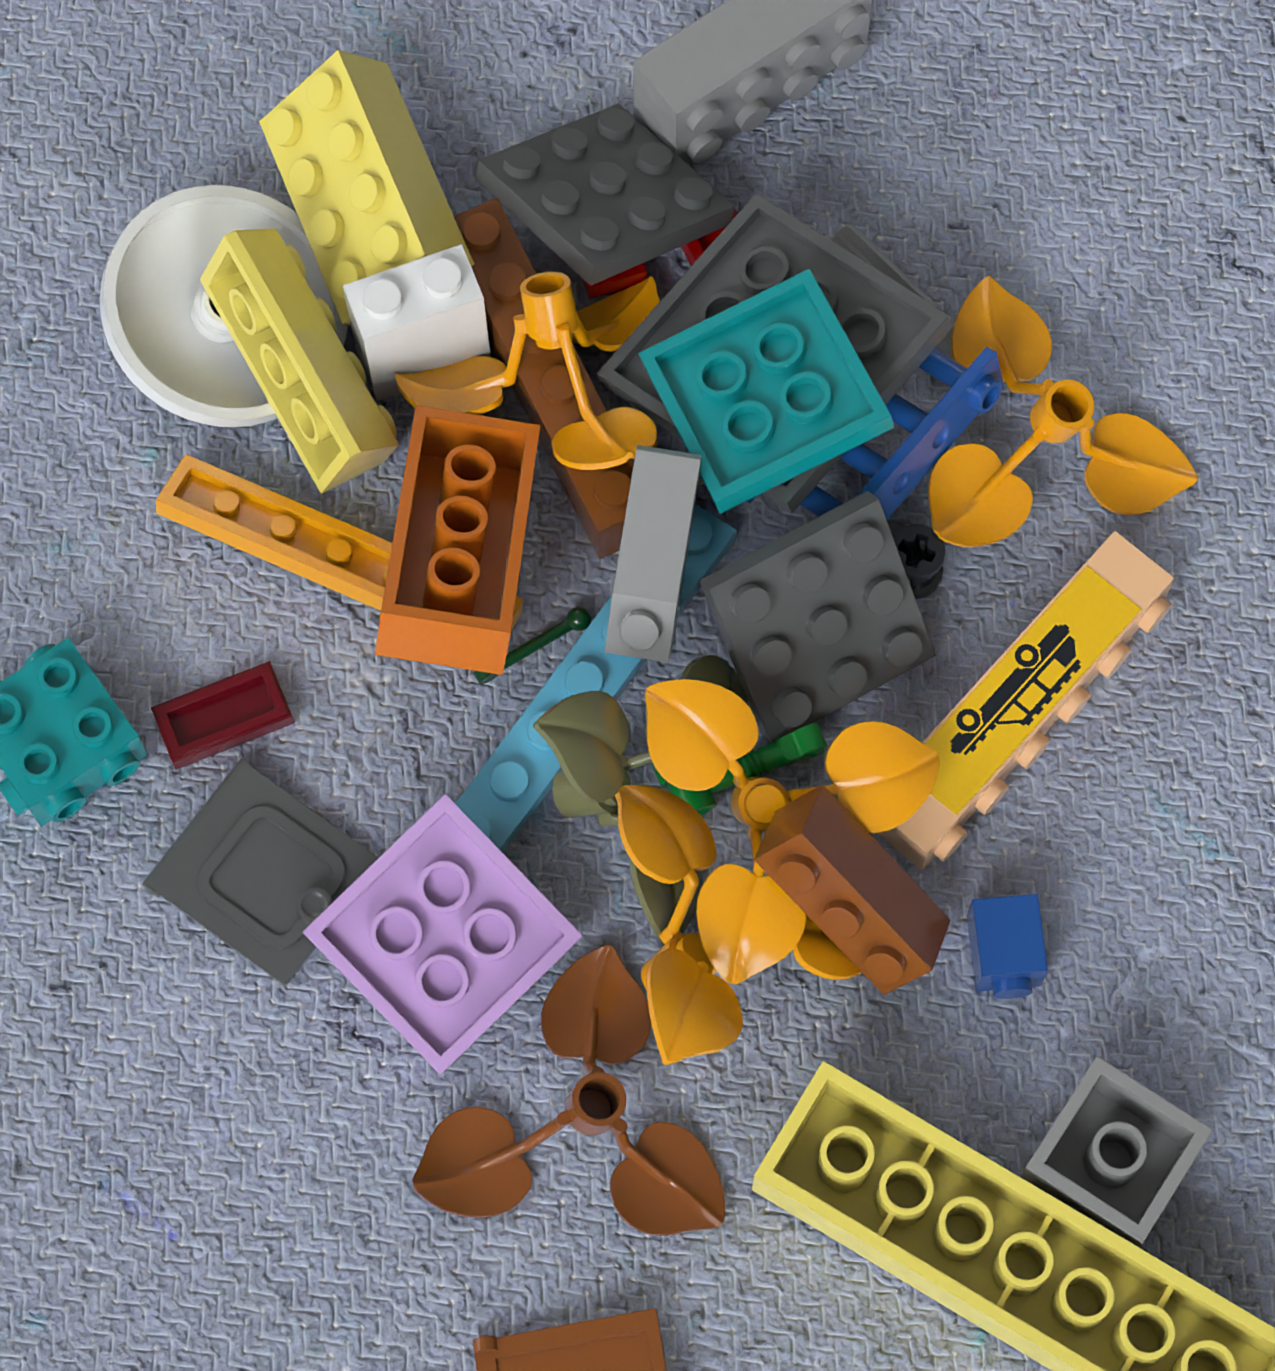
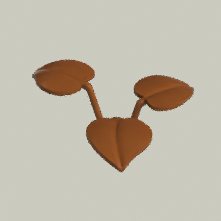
M604 945L587 953L565 970L549 991L541 1011V1031L548 1049L554 1055L561 1058L574 1059L583 1057V1069L587 1073L569 1093L565 1103V1111L524 1140L515 1143L513 1128L510 1122L500 1113L483 1107H467L458 1110L439 1123L431 1134L420 1164L412 1178V1185L416 1193L438 1209L462 1217L489 1218L511 1210L529 1192L532 1184V1174L528 1165L520 1156L521 1154L530 1151L569 1125L576 1131L590 1136L600 1135L610 1130L614 1133L620 1151L628 1157L620 1162L611 1174L610 1195L615 1210L629 1226L649 1235L670 1236L692 1231L715 1229L725 1220V1199L721 1180L703 1144L683 1127L673 1123L656 1122L645 1128L639 1136L635 1147L629 1141L626 1132L627 1123L620 1118L626 1107L625 1089L617 1078L604 1073L603 1069L595 1064V1059L607 1065H618L630 1060L644 1047L651 1029L647 999L611 945Z

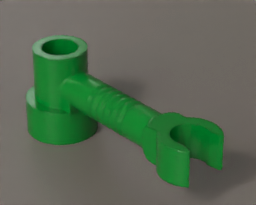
M813 723L780 737L775 742L760 747L756 751L753 750L751 753H747L736 760L743 767L747 778L756 777L758 774L762 775L764 772L767 773L782 766H790L814 758L825 752L823 748L827 744L818 723ZM651 762L660 787L668 788L670 793L689 803L700 815L711 811L717 806L713 793L735 785L733 782L734 777L727 769L721 782L710 789L702 791L680 789L661 777Z

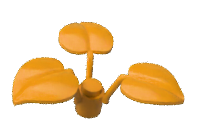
M543 272L532 275L520 285L524 314L513 317L515 333L507 367L497 359L487 356H474L451 365L417 373L401 374L395 372L397 387L413 407L420 405L481 415L498 407L503 402L502 388L510 387L515 383L526 334H528L536 341V345L540 348H562L579 410L584 420L564 426L554 435L552 448L556 459L567 467L580 470H597L621 465L627 462L628 459H635L638 445L656 448L658 443L656 426L646 414L630 407L614 408L596 416L590 405L573 343L580 344L582 347L595 344V346L604 351H617L659 304L660 300L655 280L650 276L635 285L576 312L571 281L567 275L559 272Z
M991 276L985 277L976 285L961 305L953 325L951 335L952 359L968 368L981 352L988 347L997 353L1003 383L1006 382L1012 393L1040 395V398L1033 404L1030 411V423L1034 430L1033 434L1003 465L996 453L990 448L971 443L957 445L949 449L933 466L928 482V500L932 528L941 540L961 547H982L998 543L1015 533L1023 525L1030 513L1033 495L1026 482L1011 474V472L1043 440L1049 443H1063L1072 438L1077 432H1079L1081 452L1092 457L1086 465L1084 472L1086 486L1096 501L1113 513L1133 516L1150 512L1197 482V473L1184 453L1170 438L1148 421L1128 413H1114L1102 417L1095 424L1094 419L1091 418L1094 412L1092 394L1080 382L1070 379L1060 380L1056 383L1046 379L1042 384L1020 382L1035 379L1046 368L1052 353V340L1049 330L1041 317L1029 305L1007 292ZM1094 426L1093 432H1092V442H1091V428Z
M679 679L655 683L648 686L644 693L646 704V741L649 756L655 769L668 783L680 789L692 791L707 790L716 786L724 778L728 769L734 777L733 782L736 785L730 801L732 812L740 823L748 826L747 837L750 840L753 857L752 872L742 866L731 863L716 867L701 886L696 907L699 936L709 961L726 982L739 984L784 959L794 950L804 932L806 914L769 875L764 876L765 871L754 861V858L762 842V832L768 829L775 811L816 787L786 790L779 782L770 778L757 776L747 778L743 767L736 759L746 755L753 749L758 740L759 731L755 716L750 707L734 692L722 686L699 680ZM860 722L841 731L830 744L826 753L825 768L834 784L826 785L825 787L834 796H837V800L868 833H880L901 825L923 805L935 784L940 759L936 750L923 744L896 726L884 722Z
M621 786L615 798L618 804L619 833L628 856L643 874L658 882L675 884L682 879L684 881V889L670 922L659 934L664 946L641 969L642 983L647 990L651 1025L662 1063L669 1065L693 1056L719 1052L731 1045L742 1031L743 1014L731 986L721 977L714 975L717 971L705 953L699 934L694 932L686 934L679 931L699 886V878L696 871L707 870L716 861L717 852L714 838L702 816L680 797L652 786ZM806 915L804 932L793 950L797 962L807 971L825 979L845 980L862 974L849 958Z

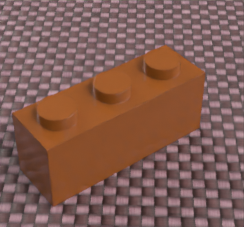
M822 784L776 810L754 861L873 985L885 995L932 971L951 919L834 795Z

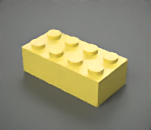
M337 50L259 121L342 324L350 325L343 285L460 244L463 245L471 267L474 265L388 63Z

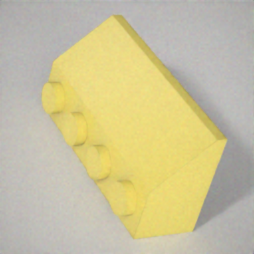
M277 229L232 231L224 235L199 280L322 494L383 464L399 445L396 440L397 430L389 412L382 405L377 406L365 385V371L357 356L350 351L346 352L335 333V319L329 306L323 299L315 298L304 278L305 268L297 250L290 244L285 245Z

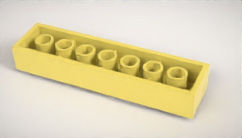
M822 1061L754 1174L752 1191L1051 1371H1275L1274 1327L825 1061Z

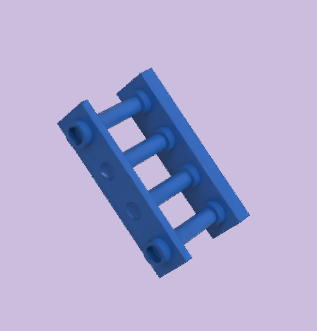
M986 347L975 361L966 368L934 348L919 368L949 386V391L929 414L898 394H895L890 399L886 407L891 414L893 422L911 434L889 460L865 444H861L841 456V460L871 479L858 495L869 491L880 501L886 520L979 413H987L999 399L1004 383L997 353L992 349ZM816 485L800 505L819 517L840 506L843 502ZM757 496L747 500V502L751 503Z

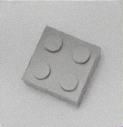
M1096 1056L1020 1177L1130 1243L1140 1247L1213 1129Z

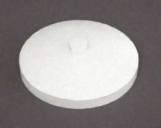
M225 185L197 186L168 194L153 202L133 218L121 233L109 256L101 281L100 313L104 333L116 361L127 377L148 398L171 413L187 420L218 427L253 426L278 418L199 280L224 235L235 230L277 229L285 245H292L299 253L305 268L304 278L315 298L323 299L329 306L335 319V333L342 345H344L348 329L347 324H342L297 213L276 199L246 188Z

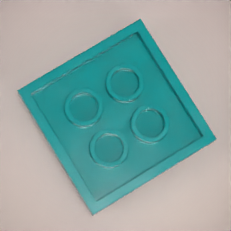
M810 269L638 353L688 453L702 455L699 474L720 514L895 428L891 414Z

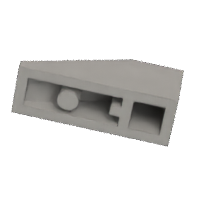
M641 445L637 446L612 593L604 653L669 662L678 622L702 455Z

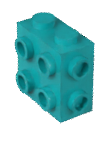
M69 637L57 645L47 644L38 648L28 656L23 668L3 681L0 679V769L6 777L0 782V791L17 816L29 810L40 827L51 820L54 822L64 821L76 814L86 803L85 797L106 783L109 786H114L125 781L137 771L140 766L139 761L148 756L139 735Z

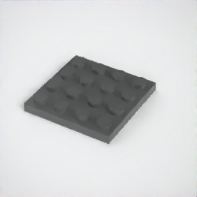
M756 193L597 372V375L605 388L680 438L638 353L807 269L811 270L885 405L952 329V324L947 313ZM844 453L762 493V495L792 514Z

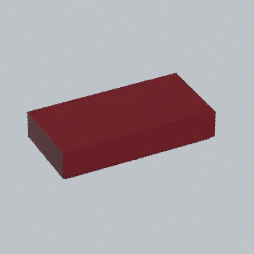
M270 661L151 707L175 770L294 724L292 714Z

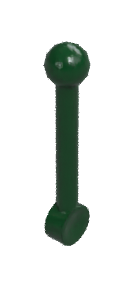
M582 607L572 608L568 612L566 620L509 652L506 656L504 670L572 630H585L591 623L590 613ZM474 671L473 673L480 685L486 684L498 676V674Z

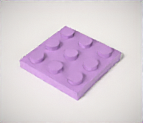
M446 794L303 931L305 936L440 1075L583 936Z

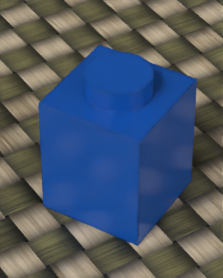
M1038 894L972 899L967 913V925L976 992L993 990V997L997 999H1014L1032 994V987L1041 986L1048 971Z

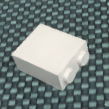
M462 244L343 285L355 349L376 402L401 393L396 384L395 372L401 374L417 373L451 365L474 356L491 357L484 297Z

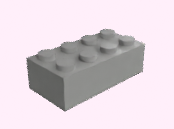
M727 0L633 61L634 117L687 164L692 162L694 164L703 163L719 150L722 142L740 130L742 132H749L761 125L772 109L788 99L791 101L801 99L815 87L818 79L835 68L843 70L857 62L867 48L872 0Z

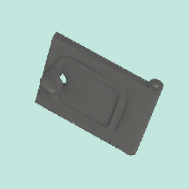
M241 758L141 885L148 894L158 898L161 896L286 987L316 948L303 931L356 881L378 857L268 779L251 762Z

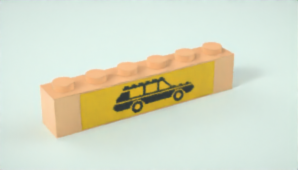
M1114 531L922 742L936 750L940 759L939 770L933 789L923 805L908 820L891 830L878 834L922 871L935 856L942 862H945L968 835V832L962 828L968 819L977 810L986 816L1006 794L1010 786L1003 780L1018 764L1027 770L1045 751L1051 741L1045 734L1060 718L1068 724L1083 709L1092 695L1086 688L1098 674L1101 673L1108 679L1120 668L1132 651L1126 643L1140 628L1149 634L1161 622L1172 606L1166 600L1174 577L1118 532Z

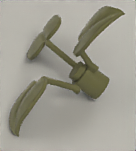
M715 655L701 656L692 660L683 671L681 679L699 680L722 686L734 692L748 705V700L735 670L729 666L727 660ZM588 691L569 696L551 707L533 724V728L551 747L561 766L553 780L552 791L555 805L559 812L567 818L598 815L601 826H618V804L615 795L621 786L631 785L627 771L652 762L649 751L630 758L623 754L629 739V726L621 706L611 695L603 691ZM630 859L631 877L638 900L652 929L664 946L659 934L670 922L684 889V881L682 879L675 884L658 882L643 874ZM696 871L699 878V886L679 930L681 933L685 932L696 912L697 898L703 885L702 871Z

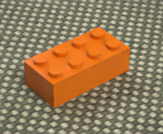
M415 405L380 613L375 655L503 675L512 629L540 425Z

